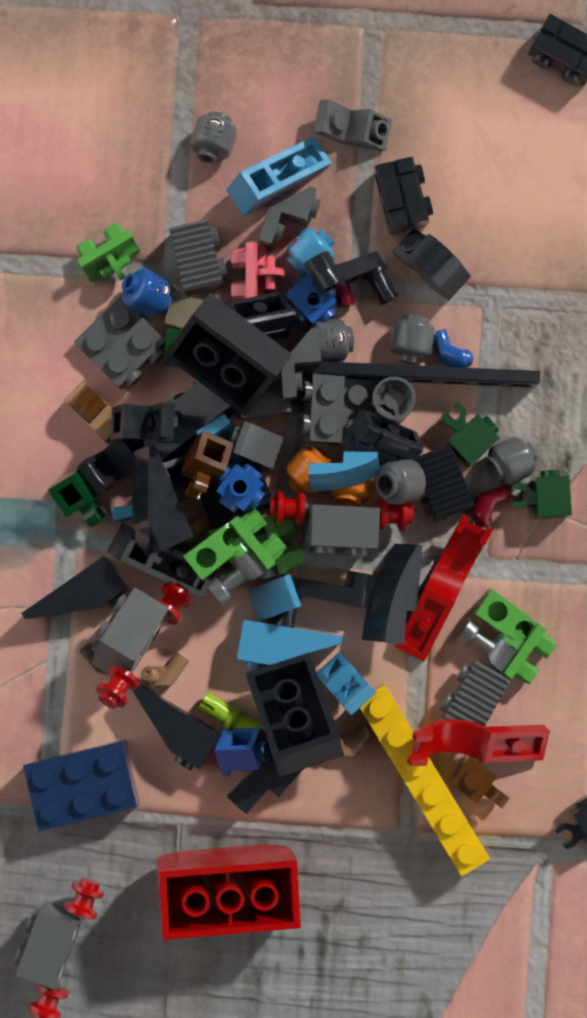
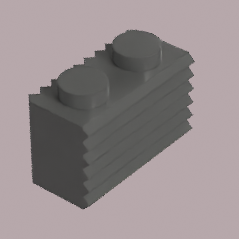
M208 219L170 227L169 231L185 295L190 296L224 287L222 278L228 277L224 258L217 259L214 247L220 246L216 226L209 227Z
M473 660L471 665L464 663L456 677V680L460 682L454 694L451 692L447 693L439 709L444 711L441 716L442 719L465 720L486 726L510 683V679Z

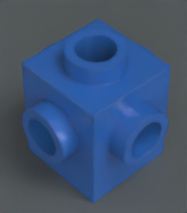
M309 274L285 294L295 309V319L301 325H304L306 322L310 326L316 321L326 322L336 314L333 310L337 306V300L334 298L337 295L336 291L332 290L318 295ZM310 300H317L319 303L317 305H310L308 302Z
M247 463L243 468L238 464H235L233 469L227 466L226 472L215 482L219 485L216 491L222 496L218 502L233 513L238 509L245 513L249 507L255 510L265 496V493L261 491L264 483L259 480L262 474ZM237 481H243L246 483L247 488L243 493H236L233 489L234 484Z

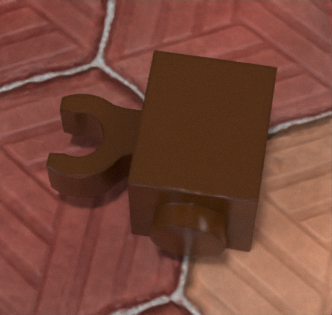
M203 430L190 444L180 475L191 479L186 491L187 497L199 501L201 493L205 494L208 487L211 488L226 472L234 443Z
M465 755L448 779L453 786L477 804L484 795L502 809L510 799L492 785L497 775L468 755Z

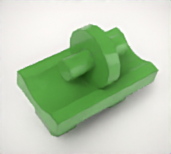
M114 223L103 232L107 239L106 243L96 248L92 240H86L76 247L80 257L77 261L90 282L101 275L106 279L116 273L121 281L126 277L122 268L131 264L130 258L141 252L130 231H124L118 223Z

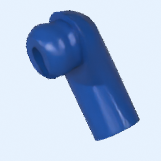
M446 329L435 332L433 344L437 357L442 364L449 367L465 368L472 365L474 357L470 350H462L452 346Z

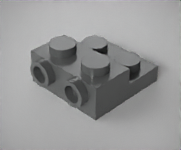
M121 296L74 341L120 390L125 385L128 388L132 387L142 377L143 374L140 371L149 362L151 365H154L164 356L166 342L143 317L124 304Z
M321 374L305 376V381L302 382L303 391H300L301 401H304V414L299 419V433L303 434L302 443L343 445L342 435L349 425L353 424V420L359 411L364 409L371 412L372 380L345 378V376Z

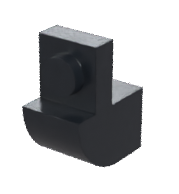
M415 228L392 251L398 260L418 272L428 287L449 301L471 277L463 264L446 246L432 235L428 234L426 236Z
M161 402L151 406L121 404L112 407L110 441L129 443L173 442L174 432L178 424L177 414L174 413L175 403Z
M113 441L103 451L85 459L77 468L96 493L104 489L108 491L133 473L134 451L145 446L143 443Z

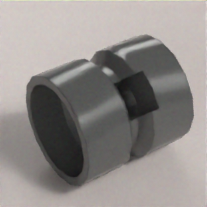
M388 377L381 380L375 387L371 398L373 413L395 423L404 421L414 408L416 402L415 391L406 379L400 377Z

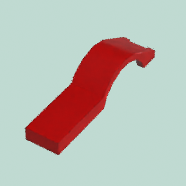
M465 514L462 515L418 599L417 612L412 611L406 623L404 644H395L396 648L425 662L449 616L474 562L493 531L488 526L484 530L468 522L469 516Z
M438 720L413 732L412 739L414 744L412 754L408 756L407 763L410 766H427L429 756L439 752L465 754L483 763L539 761L544 759L550 730L545 725L485 727L465 720Z

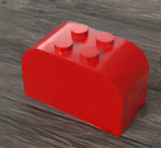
M263 844L187 850L165 854L156 860L160 928L163 940L301 928L297 859L289 847Z

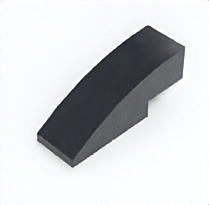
M394 544L380 569L370 596L364 620L362 640L404 644L407 611L417 612L423 545Z
M272 757L269 761L262 763L259 770H253L242 778L229 791L226 797L247 814L268 789L279 798L302 770L279 777Z

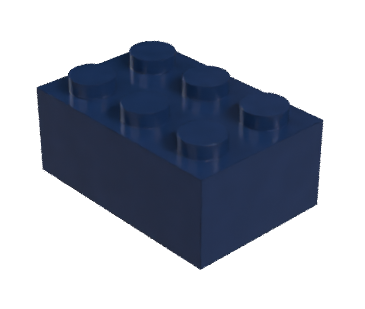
M125 739L23 765L38 831L136 808L140 804Z

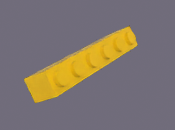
M383 683L374 689L376 694L364 703L360 709L461 876H464L490 860V857L430 758H428L427 766H410L407 763L408 756L412 754L414 744L412 735L414 731Z

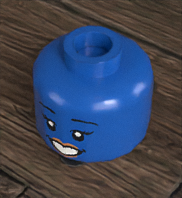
M143 268L128 274L122 283L124 304L145 317L149 318L162 314L171 303L172 294L168 281L149 269Z

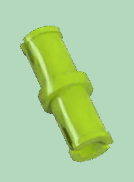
M207 691L197 708L223 723L221 727L224 729L261 728L263 731L262 724L241 712V707L236 704L231 706L213 695L210 691Z

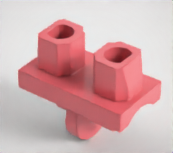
M246 242V248L231 252L232 267L236 270L246 269V280L233 281L231 284V297L233 299L239 300L264 294L267 295V290H275V279L285 277L284 269L275 268V257L267 256V247L259 246L257 242Z

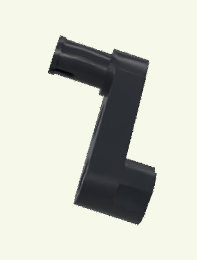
M325 251L304 263V267L318 295L363 279L369 282L380 306L399 297L385 272L387 267L378 251L337 265L334 263L329 251Z
M348 570L344 586L291 577L299 599H303V596L364 608H368L376 581L375 575ZM298 608L276 615L274 624L295 628L294 624Z

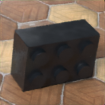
M209 293L190 317L164 356L242 415L246 416L277 377L292 354L213 294Z
M310 653L246 673L279 777L344 756L340 736Z

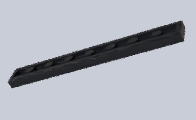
M321 361V365L295 366V371H302V378L311 374L345 376V378L372 381H381L388 377H400L411 383L535 388L540 383V371L328 361ZM281 371L279 372L277 377H282Z

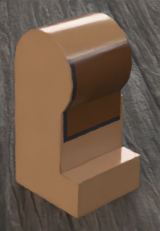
M82 381L64 401L108 444L111 438L112 407Z

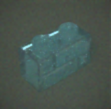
M0 498V532L58 535L60 508L55 500L39 501L37 499Z

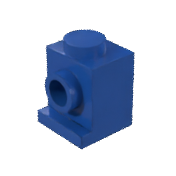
M261 728L223 729L214 750L223 776H230L231 771L259 770L262 761H269L271 754L268 741H265Z

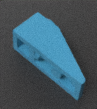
M313 136L241 171L226 188V191L244 217L270 204L330 166L331 161Z
M244 620L237 659L244 660L243 667L258 670L263 668V664L272 665L306 653L341 644L343 637Z

